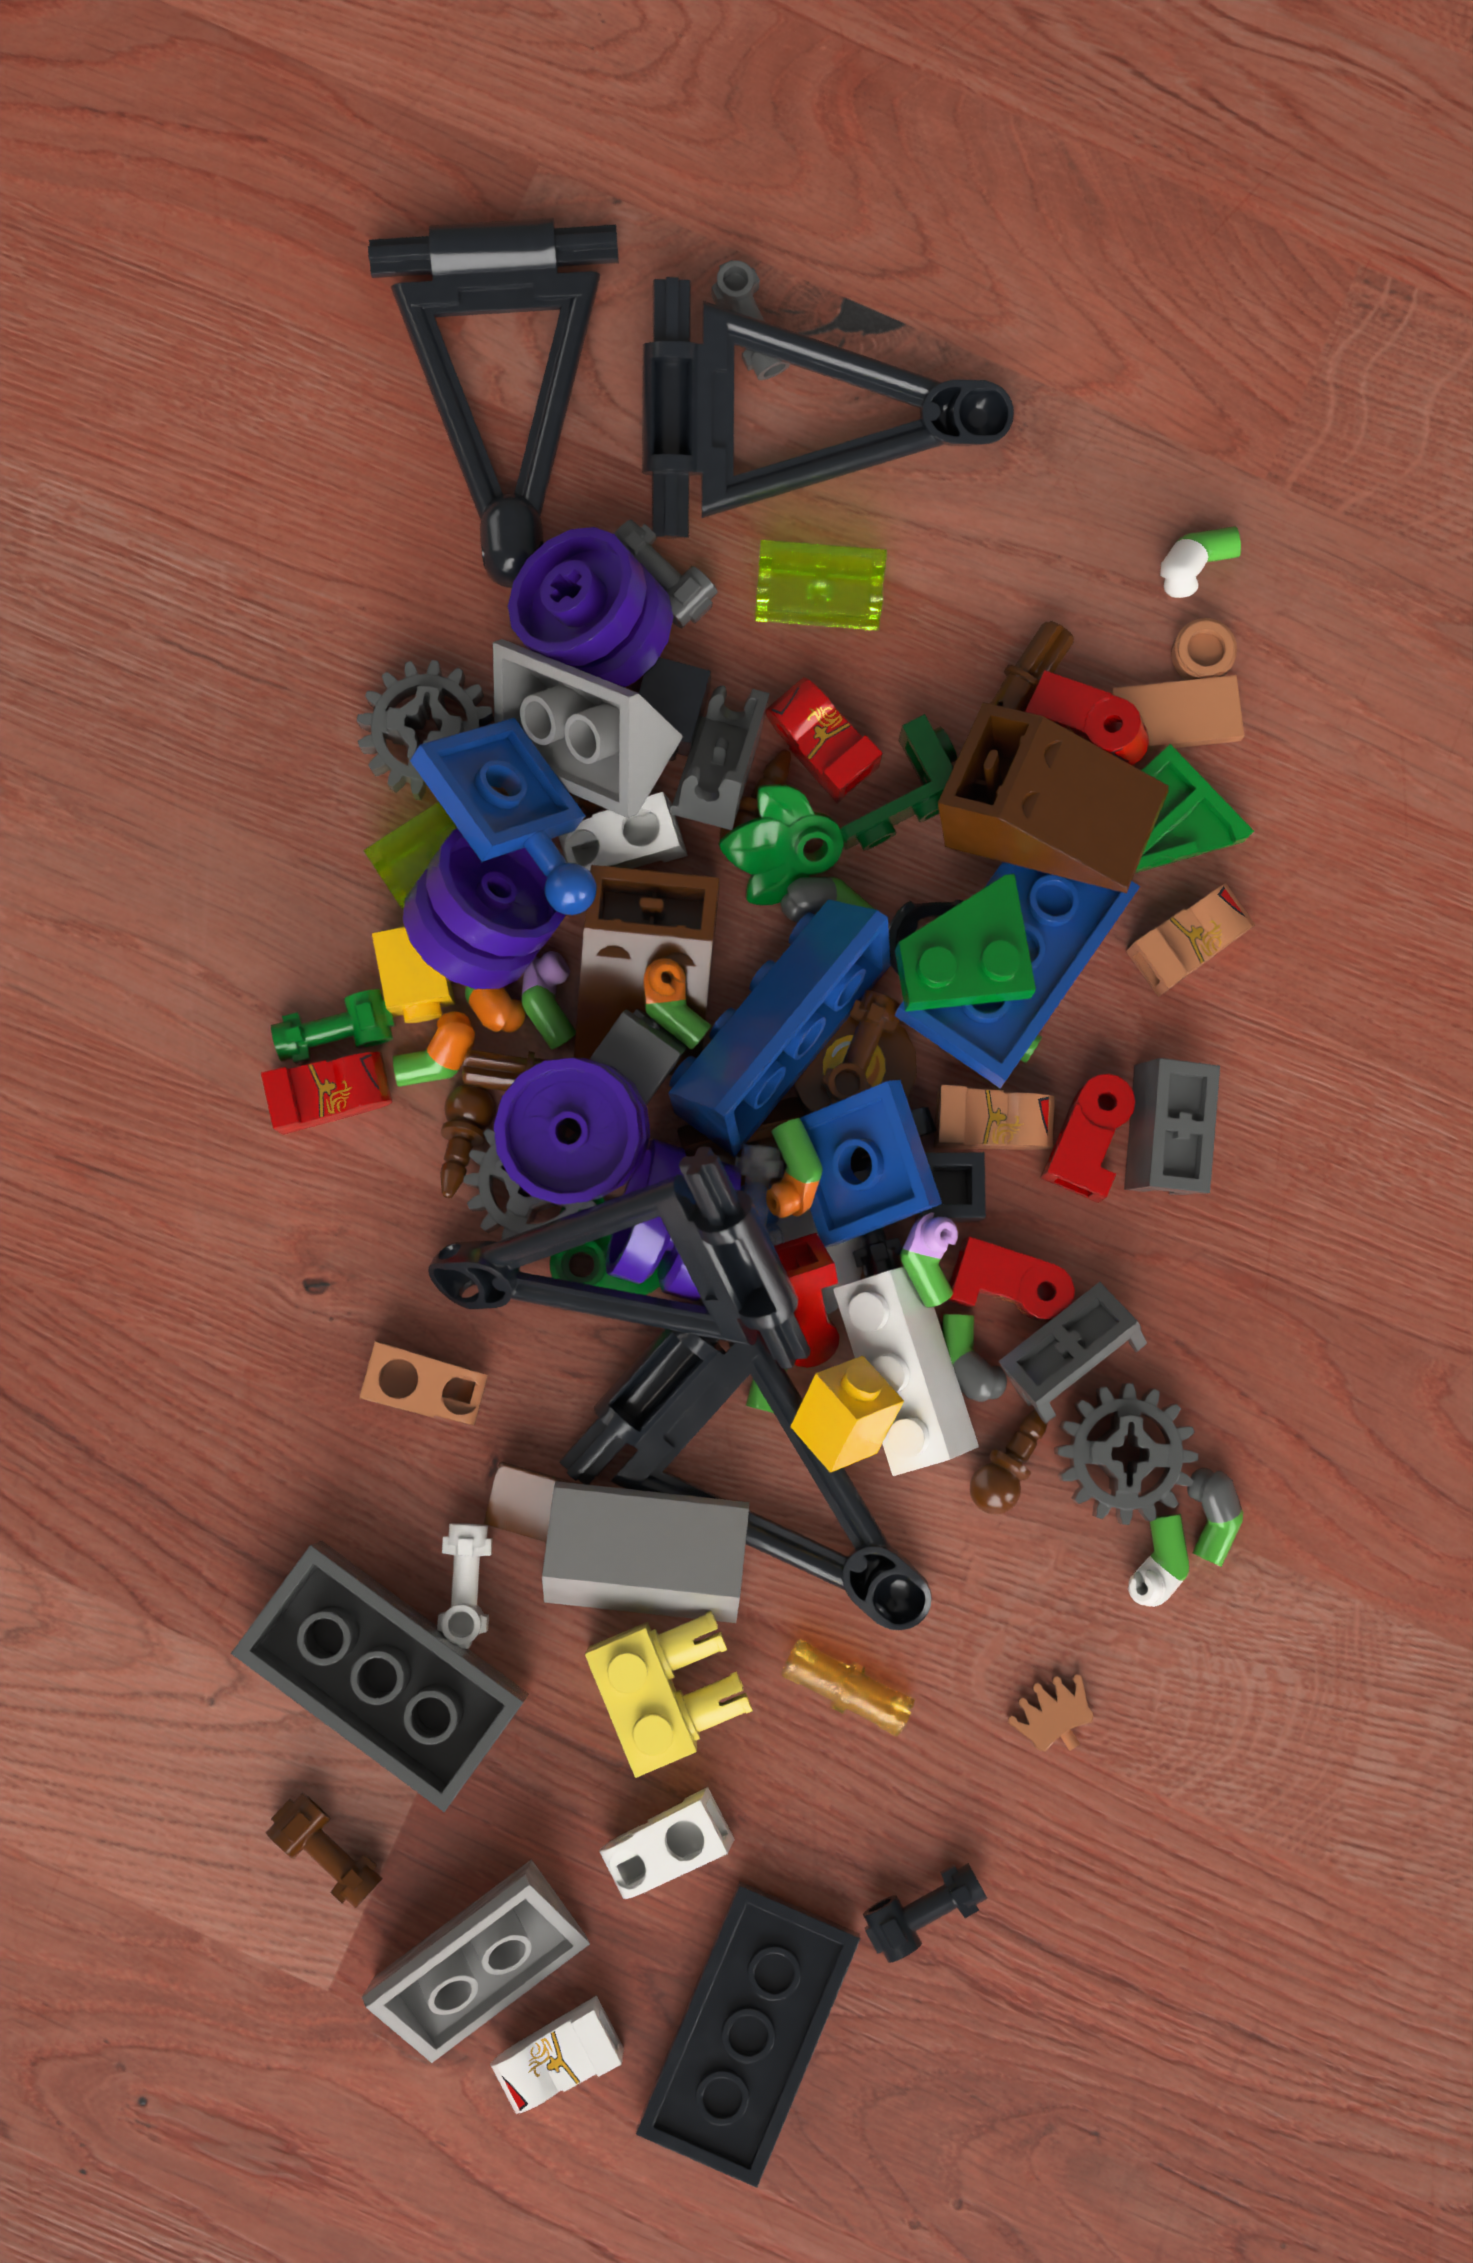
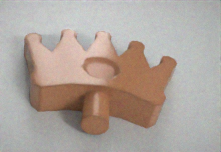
M1081 1675L1073 1676V1682L1076 1684L1074 1695L1062 1684L1060 1677H1053L1052 1683L1055 1685L1056 1700L1043 1690L1041 1684L1035 1683L1033 1691L1036 1692L1041 1711L1028 1704L1027 1699L1020 1698L1018 1704L1023 1707L1029 1724L1018 1722L1015 1716H1009L1008 1723L1030 1739L1039 1751L1046 1752L1059 1737L1062 1738L1069 1751L1076 1748L1080 1743L1071 1729L1092 1723L1094 1718L1093 1712L1088 1707Z

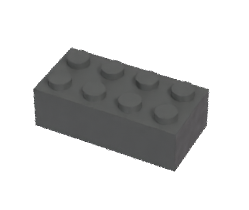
M323 1541L311 1544L231 1652L233 1656L443 1812L449 1807L529 1695V1693L472 1651L450 1642L443 1632L437 1630V1625Z

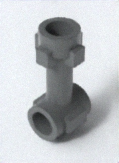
M731 260L720 265L717 282L711 286V296L715 304L765 322L754 299V293L759 290L760 285L755 269L738 260ZM750 350L742 352V360L747 370L753 369L758 380H767L775 377L791 365Z
M631 519L618 528L614 533L615 536L669 594L674 616L672 623L681 629L690 620L696 624L712 608L711 599L718 593L714 584L703 572L694 566H691L681 575L651 546L656 540V534L646 524L640 527Z

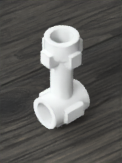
M450 1523L449 1536L443 1537L442 1553L454 1555L451 1608L438 1615L437 1630L443 1632L450 1642L457 1644L461 1648L468 1649L472 1641L479 1634L488 1631L489 1615L484 1614L477 1605L480 1556L492 1555L493 1538H487L488 1525Z

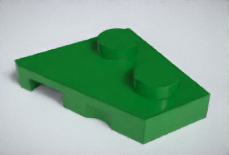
M1171 744L1141 770L1168 785L1169 791L1135 874L1243 843L1254 832Z
M1015 874L1004 875L898 943L895 949V956L905 1012L1031 999L1036 991Z

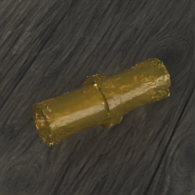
M799 1639L792 1648L785 1662L788 1666H785L782 1670V1677L796 1684H801L831 1700L830 1708L842 1714L848 1709L896 1737L901 1733L911 1714V1711L907 1709L911 1710L913 1708L915 1699L865 1675L866 1668L853 1661L848 1666L819 1651L816 1647L802 1639Z

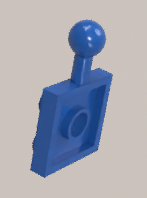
M515 718L419 745L410 762L481 862L525 848L547 877L544 888L545 896L554 910L565 915H577L586 911L592 905L597 892L596 881L593 875L582 865L567 863L551 840L552 838L575 831L584 819L585 814ZM491 786L503 787L509 796L498 793Z
M901 1080L886 1081L800 1118L822 1164L823 1172L810 1211L818 1236L825 1247L836 1246L942 1204ZM859 1146L868 1152L872 1161L871 1174L864 1182L858 1180L851 1169L852 1154ZM762 1181L749 1182L743 1185L740 1190L750 1195L765 1229L768 1230L780 1219L770 1212L766 1203V1193L772 1185Z

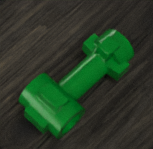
M372 989L349 995L344 998L347 1012L303 1023L298 1012L282 1016L283 1022L271 1025L272 1038L280 1061L293 1059V1062L297 1064L311 1060L310 1047L352 1036L354 1037L357 1049L374 1047L392 1041L394 1038L391 1027L396 1025L393 1014L386 1009L381 990Z

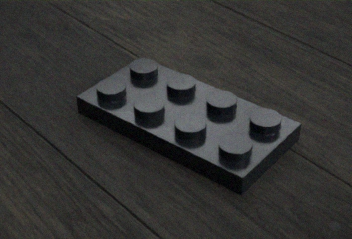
M739 1881L640 2117L635 2135L757 2188L861 1939L860 1934Z

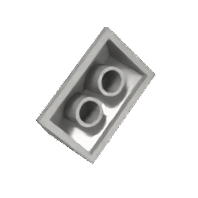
M504 639L493 642L494 723L515 718L569 793L626 818L637 815L683 736L639 693Z
M555 1481L542 1572L544 1603L692 1619L699 1618L705 1615L706 1612L712 1611L716 1621L736 1623L741 1593L750 1502Z
M531 1859L372 1979L362 1999L368 2010L433 2063L590 1945V1942Z

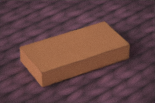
M1237 675L1112 688L1110 692L1112 695L1133 703L1139 711L1142 722L1148 731L1149 745L1147 751L1163 750L1169 744L1174 748L1238 742L1245 736Z

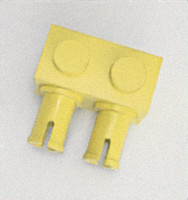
M712 1611L706 1612L705 1615L659 1635L656 1629L651 1630L649 1623L646 1622L589 1646L585 1652L586 1659L635 1778L697 1752V1740L700 1739L699 1732L745 1712L750 1713L753 1711L746 1692L720 1702V1700L743 1691V1684L737 1672L731 1673V1676L686 1695H683L681 1690L676 1691L672 1679L675 1678L673 1671L721 1651L722 1653L727 1650L721 1631L700 1641L694 1640L718 1629V1624Z

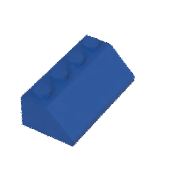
M828 899L816 915L811 912L804 915L790 934L788 941L790 946L778 961L768 960L757 971L749 986L751 993L737 1010L732 1007L728 1008L715 1022L709 1035L711 1042L697 1059L694 1056L687 1057L674 1072L669 1083L672 1089L668 1092L674 1113L735 1157L847 1020L855 1001H861L865 990H871L891 966L888 917L880 911Z

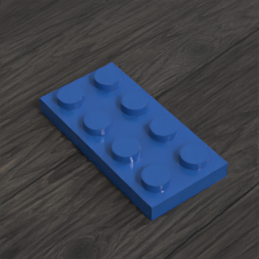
M1002 862L985 887L1004 875L1015 874L1036 991L1031 999L906 1012L903 1001L894 1016L1001 1088L1140 888L1139 885L1131 881L1127 893Z

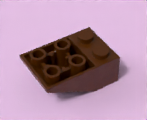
M983 702L938 801L944 845L947 848L1127 893L1169 790L1168 785L1044 716Z
M591 865L590 872L596 881L597 892L594 902L585 913L574 1058L587 1059L592 1057L624 1010L634 1013L636 1009H640L646 1013L643 985L644 973L653 961L661 958L671 959L682 967L686 979L687 1006L706 1020L719 900V878ZM704 1036L692 1050L687 1048L669 1075L673 1076L676 1069L687 1057L694 1056L697 1059L703 1051Z

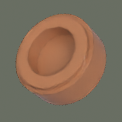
M1210 618L1196 619L1186 624L1177 635L1171 650L1172 663L1178 674L1185 680L1222 677L1227 674L1236 659L1237 643L1231 630L1222 622Z

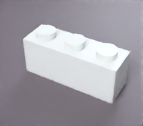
M905 1268L889 1270L833 1289L855 1358L864 1356L904 1400L882 1443L892 1475L896 1476L951 1460L978 1448L979 1445L935 1308L924 1306Z

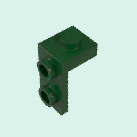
M925 714L902 725L898 740L922 786L843 826L840 833L844 840L843 847L845 850L860 843L863 851H866L886 842L897 833L894 825L916 815L919 822L939 815L938 801L953 770L951 763L957 760V755L945 730L941 726L933 730Z

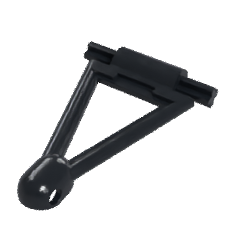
M554 218L430 225L429 236L369 240L368 257L372 278L416 275L433 276V281L397 283L391 286V290L481 520L480 540L485 570L495 583L507 588H512L513 582L526 560L544 544L543 525L540 516L601 277L600 273L594 271L558 273V267L619 263L616 225L555 228ZM560 310L514 494H503L435 317Z
M679 277L653 280V342L643 344L642 473L652 476V531L658 538H689V476L701 475V518H705L938 446L992 444L1003 438L1011 428L1014 417L1011 398L1001 386L986 380H949L940 382L703 301L702 344L690 342L691 281L679 280ZM734 345L921 408L920 419L733 476Z
M700 1147L697 1149L695 1156L683 1157L681 1159L679 1168L683 1176L679 1174L498 1242L469 1241L452 1243L438 1252L428 1269L429 1276L438 1290L449 1300L466 1309L498 1308L506 1305L513 1299L751 1346L755 1344L757 1330H759L773 1359L778 1361L781 1368H793L796 1359H807L810 1355L811 1349L794 1315L798 1305V1296L754 1203L746 1192L734 1190L718 1155H714L711 1147ZM661 1217L706 1307L520 1272V1267ZM477 1285L478 1293L471 1297H462L463 1292L468 1287Z
M703 1301L699 1304V1306L706 1307ZM663 1329L594 1406V1411L598 1418L559 1461L568 1470L566 1473L575 1481L578 1479L582 1484L590 1485L628 1443L634 1446L637 1451L612 1478L611 1482L631 1490L724 1499L663 1470L751 1374L855 1549L849 1556H846L752 1511H749L746 1545L845 1590L854 1604L873 1621L891 1630L910 1629L923 1621L930 1610L932 1594L927 1580L904 1556L890 1546L844 1467L830 1473L790 1427L803 1399L785 1369L781 1368L778 1361L773 1359L759 1330H757V1340L754 1345L734 1342L725 1351L718 1343L720 1339Z

